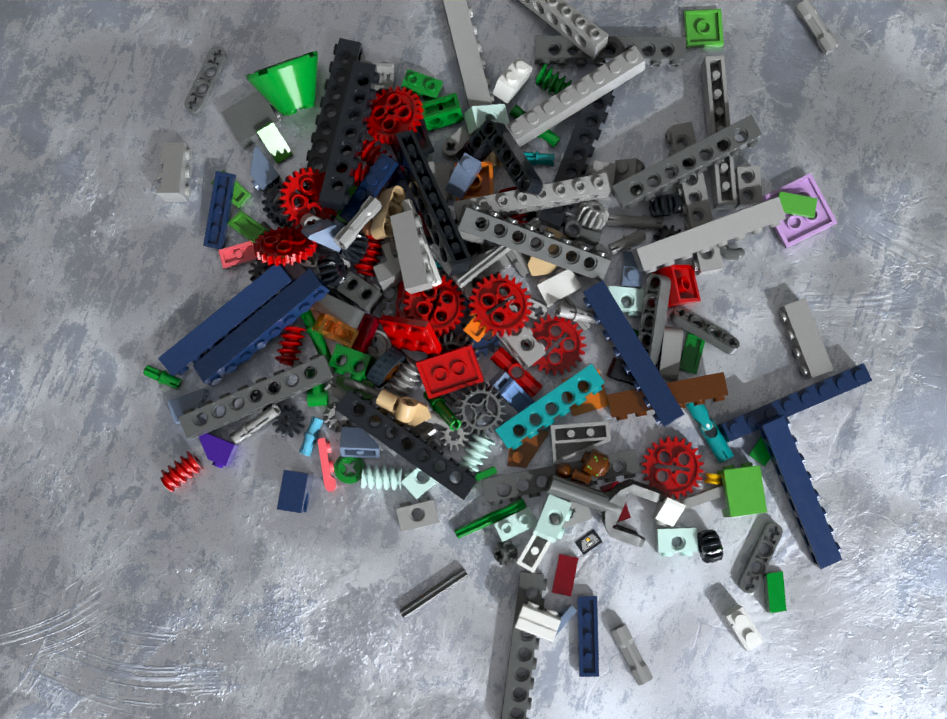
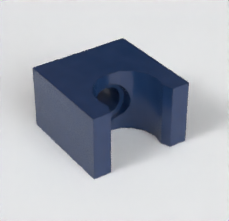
M284 470L277 509L296 513L307 512L314 474Z

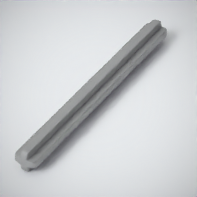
M534 217L528 224L538 229L542 222L538 217ZM516 231L512 234V238L518 239L521 236V231ZM498 245L471 266L467 272L457 277L455 280L456 284L463 288L511 249Z

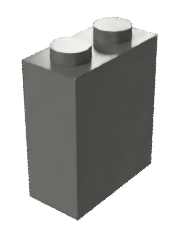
M258 91L221 112L243 149L261 139L256 130L273 121L277 129L282 127L279 122L282 120L277 110H272L271 104Z

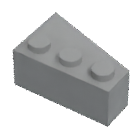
M162 142L159 163L162 164V173H158L161 185L160 188H156V194L166 203L189 202V196L192 193L191 186L189 185V178L192 176V170L189 166V160L192 159V151L185 142Z
M609 421L549 426L553 465L611 441Z

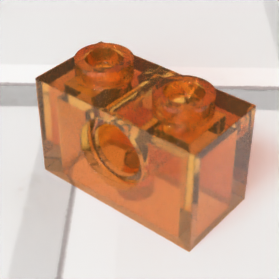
M326 313L319 314L312 328L313 331L348 348L352 347L359 333L358 330Z

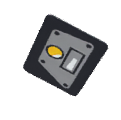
M593 529L575 543L583 555H585L602 543V540Z

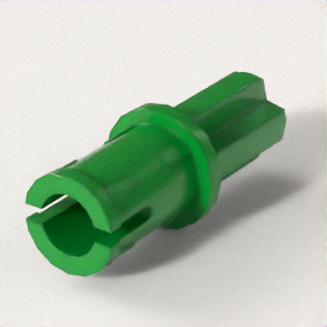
M147 365L143 371L145 376L158 381L160 385L163 383L175 390H178L181 386L180 382H182V379L167 373V370L162 371Z

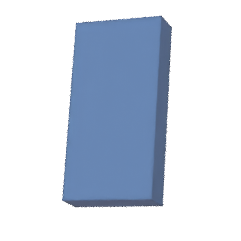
M512 378L499 390V394L518 413L535 403Z

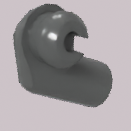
M727 245L719 247L720 253L726 260L738 261L745 255L743 248H729Z

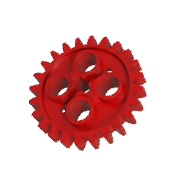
M399 86L395 90L389 87V92L383 89V94L379 95L377 93V99L371 101L373 103L370 105L372 112L370 118H367L366 124L368 125V133L375 141H380L381 144L387 142L388 145H391L395 133L408 130L417 132L415 126H421L419 120L424 118L421 114L424 112L423 104L417 94H414L411 89L408 91L406 87H403L402 90Z
M308 167L306 171L304 168H300L299 173L297 171L292 172L293 177L290 175L286 176L289 182L281 183L285 189H279V192L283 193L282 197H278L279 200L283 201V204H280L279 207L285 208L282 215H289L287 221L294 220L293 226L299 225L302 216L310 213L312 207L316 211V216L323 219L332 220L330 215H337L333 211L334 209L324 207L322 209L317 205V203L320 204L319 192L322 189L326 172L319 174L318 168L314 169L313 172L311 167ZM304 181H307L309 184L307 191L303 188ZM309 195H310V200H312V201H314V202H308L309 199H308L307 197H305V196H309ZM295 197H297L300 201V205L298 207H296L293 202ZM308 221V222H307L308 225H309V224H311V225H312V224H315L313 221Z
M285 226L283 229L277 227V230L271 228L270 232L264 231V235H258L259 239H255L253 246L255 256L262 263L268 262V265L275 263V266L279 264L286 266L287 263L294 265V262L301 263V259L308 260L307 256H313V253L316 252L317 242L303 235L300 227L295 229V226L291 228Z
M498 273L496 279L491 274L489 281L484 277L482 279L483 284L478 282L476 284L477 289H472L471 292L474 295L470 296L469 300L473 303H470L468 308L474 310L469 315L476 316L473 323H480L478 329L484 326L485 334L491 330L492 337L497 332H499L500 338L504 336V332L509 337L512 334V330L517 333L519 331L518 327L523 328L525 326L523 322L529 321L526 315H530L532 311L527 308L531 307L532 303L527 302V300L530 299L531 295L524 294L527 288L521 289L522 282L516 284V277L510 281L508 274H506L504 279L500 273ZM499 289H505L507 296H502L499 293ZM512 296L515 297V299L508 301L503 307H498L492 313L486 314L487 311L495 308L497 304H502ZM482 299H489L491 301V305L486 306L483 303ZM509 305L516 306L518 312H512L509 308ZM493 315H499L502 322H496L493 319Z
M445 275L441 278L442 283L429 289L432 296H427L424 291L414 294L405 292L404 296L408 299L402 301L403 304L407 305L403 311L409 313L405 318L429 321L428 316L433 307L432 302L436 298L437 290H440L435 303L436 308L432 311L431 320L429 321L438 337L442 335V331L448 334L449 329L453 331L456 328L455 324H460L461 321L458 318L464 316L460 311L466 308L461 305L465 299L459 298L463 292L456 291L458 285L452 286V279L446 282ZM442 296L448 297L450 303H445L442 300ZM418 307H423L426 310V314H421L418 311ZM436 314H441L444 321H439L436 318Z
M549 314L546 321L540 317V324L533 322L535 329L530 328L533 332L532 336L536 341L544 340L547 343L545 352L551 347V341L557 342L565 333L568 336L559 343V349L555 347L546 357H541L532 367L539 365L538 372L544 368L545 375L552 371L553 376L556 375L557 371L562 376L564 369L570 373V366L577 368L575 361L582 362L579 355H585V352L581 348L587 346L581 343L586 337L580 336L583 329L576 330L578 323L572 325V321H565L563 317L558 319V317L554 316V319H551ZM557 327L560 329L561 334L553 336L550 329ZM565 341H571L574 348L566 350L563 344ZM525 342L524 346L529 347L528 343ZM551 354H557L560 357V361L552 363L549 357Z
M668 436L665 442L660 438L658 439L659 445L654 442L651 443L653 450L647 448L646 451L649 455L642 456L646 459V462L640 463V465L645 466V470L640 472L647 475L643 478V481L649 480V486H654L667 493V497L670 499L672 494H674L675 499H679V493L683 497H687L686 491L693 493L691 487H699L696 480H703L698 475L699 473H704V470L699 469V466L704 465V462H698L702 455L695 454L698 448L691 449L692 442L685 445L684 438L678 442L677 436L672 441ZM662 451L668 455L666 462H662L659 459V454ZM681 454H685L687 457V463L684 465L678 459ZM673 462V466L689 468V471L673 470L671 473V469L656 468L655 465H672ZM659 471H664L666 474V479L663 482L657 478ZM679 473L685 476L683 484L677 482L676 477Z

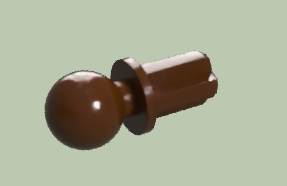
M560 463L556 467V474L560 477H571L572 481L575 480L586 485L591 481L592 476L577 469L576 466L574 470L567 463Z

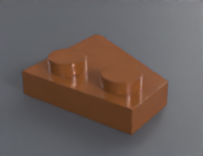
M513 428V432L515 435L521 436L524 433V429ZM538 431L539 433L531 439L528 436L522 439L521 442L523 444L515 450L509 448L507 466L527 468L548 436V432Z

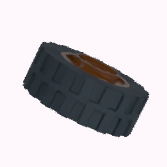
M395 346L391 347L372 366L366 378L377 388L383 387L393 377V374L397 372V369L402 366L401 363L405 361L406 356Z

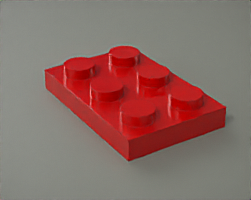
M382 315L379 319L383 330L391 341V345L397 349L440 355L443 348L429 321Z
M472 344L416 362L429 399L484 382L485 380Z

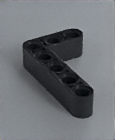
M490 119L484 121L458 153L459 161L463 154L467 153L478 161L483 162L494 151L520 192L534 196L541 193L543 183L505 124Z

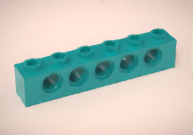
M590 364L495 429V432L507 449L512 448L515 450L523 444L521 442L522 439L527 436L531 439L539 433L538 428L543 425L547 428L555 422L554 417L559 414L563 417L571 411L569 407L573 404L579 406L587 400L585 396L589 393L595 395L603 389L601 385L605 382L594 366ZM583 381L587 384L588 388L585 392L578 389V382ZM562 393H570L572 396L571 402H564L561 398ZM546 404H554L556 407L555 413H547L545 410ZM531 414H537L540 417L539 424L533 425L530 423L529 417ZM521 425L524 428L523 435H515L513 427Z

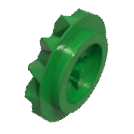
M340 456L335 462L334 472L341 482L347 484L356 483L362 478L363 468L365 469V464L361 457ZM355 461L353 469L357 473L349 472L344 475L347 468L343 463L350 465Z

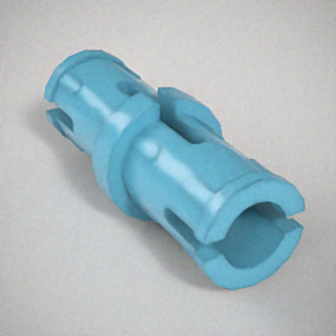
M314 416L311 417L309 427L304 432L303 436L305 437L299 453L311 456L313 446L316 440L318 441L319 430L324 420Z

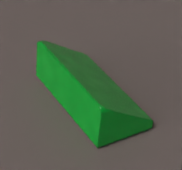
M783 571L764 572L766 612L777 613L787 611Z

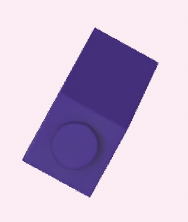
M210 433L199 436L207 459L213 461L212 465L222 469L224 466L230 467L239 445Z

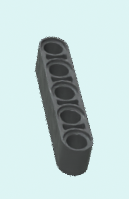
M651 274L646 280L638 333L640 342L656 367L660 362L671 288L670 278L661 274Z
M328 294L310 308L357 330L365 314L362 310Z

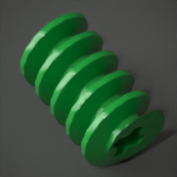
M547 63L541 67L535 77L536 86L542 84V90L548 89L549 95L554 92L557 94L572 84V80L565 83V75L559 79V71L553 75V67L547 71Z

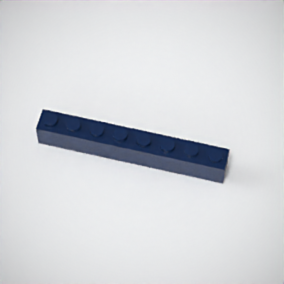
M274 264L158 359L172 376L178 374L182 376L189 370V365L199 361L204 353L211 351L218 345L219 341L229 336L234 329L240 327L249 317L258 312L264 305L293 283L295 279L283 264L278 266Z
M309 268L197 361L193 367L202 382L212 387L220 384L227 375L236 371L237 367L249 360L256 351L264 348L266 343L273 337L278 336L284 328L293 324L302 313L307 312L313 304L322 300L330 290L324 281L321 280L319 274Z
M602 280L583 292L585 295L583 301L588 308H593L595 314L592 316L598 325L602 323L605 328L602 332L607 341H613L615 345L612 348L618 358L622 356L625 361L622 366L627 374L632 373L635 380L632 382L637 391H643L645 397L642 399L648 408L652 407L655 414L653 417L657 424H663L666 427L685 416L605 282Z
M862 363L717 426L726 442H731L759 430L756 423L776 414L789 417L871 382L872 379L865 364Z
M776 414L756 423L813 564L823 569L841 561L840 553H842V550L833 538V535H835L833 528L826 521L827 513L820 506L818 501L820 500L819 493L811 484L813 482L812 476L805 469L804 464L806 462L796 447L798 446V441L790 432L791 424L788 418Z

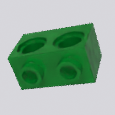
M407 69L401 88L406 87L408 91L411 89L420 100L425 102L441 97L444 90L443 81Z
M456 93L422 102V108L424 109L422 113L428 131L464 121Z
M336 344L329 364L334 368L333 372L344 375L345 372L351 374L350 378L361 382L362 379L368 380L366 378L367 374L375 364L376 359L370 355ZM346 357L345 364L340 365L341 358ZM360 363H363V369L361 371H357V366Z

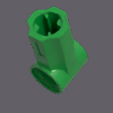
M315 368L307 370L308 377L311 378L315 375ZM326 383L307 390V403L309 407L327 406L329 404L328 391L324 390Z

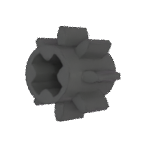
M511 541L498 542L499 547L494 548L495 560L500 562V565L514 564L513 559H516L518 555L516 546Z

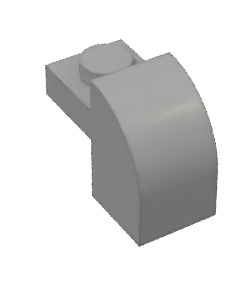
M389 243L381 245L387 261L373 267L383 291L398 285L403 280L397 251L395 248L391 249Z

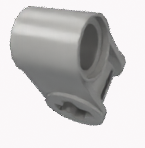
M465 125L444 141L442 155L446 160H455L460 149L472 136L469 135Z

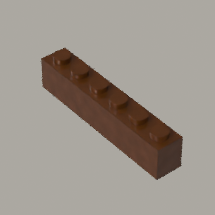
M724 372L666 383L681 409L686 408L685 404L693 403L694 406L703 405L705 400L713 399V402L725 400L724 396H728ZM637 389L607 395L611 417H616L617 421L628 419V415L635 414L636 417L645 416L647 411L654 410L652 407L648 408L642 399L645 397L642 390L637 391Z

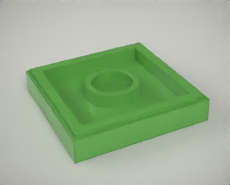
M721 9L684 10L686 49L723 47Z

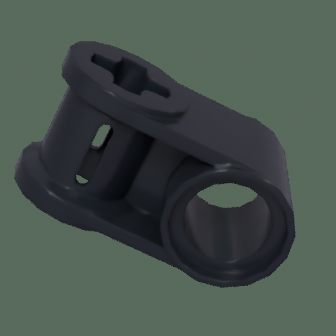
M612 358L606 376L634 386L632 382L634 381L632 380L633 376L627 374L622 366L625 361Z

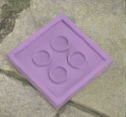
M811 173L762 196L763 202L778 197L780 191L818 198L814 218L785 213L786 219L780 221L781 225L774 227L785 249L837 224Z

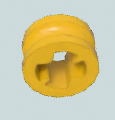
M705 473L707 479L704 480V483L722 485V482H720L721 475Z

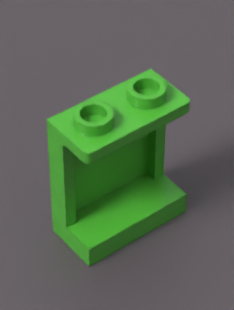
M752 462L742 463L741 468L727 465L723 466V470L717 471V474L722 476L726 509H722L723 517L767 512L760 465L753 466Z

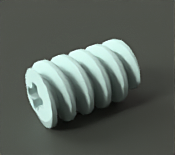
M481 433L479 436L472 435L475 442L469 441L468 444L471 446V449H464L468 455L460 456L464 462H459V466L472 472H480L477 465H484L481 458L487 459L488 456L485 454V451H492L488 445L496 444Z
M368 464L366 470L364 468L362 470L361 487L365 488L368 483L369 489H373L376 484L377 489H381L382 485H384L385 490H388L391 485L392 489L396 490L399 485L401 490V466L398 467L397 471H394L393 466L387 471L386 466L383 465L380 471L378 465H375L374 469L371 470V466Z

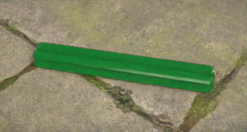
M519 499L456 528L455 534L460 539L525 509L526 503L523 499Z

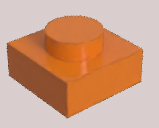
M474 316L463 331L479 342L485 335V327L483 326L481 329H478L480 323H473V320L476 318Z

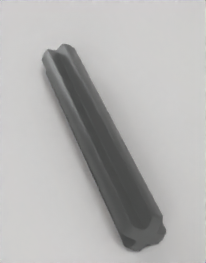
M461 568L401 608L400 614L404 619L408 618L468 577L467 572L464 568Z

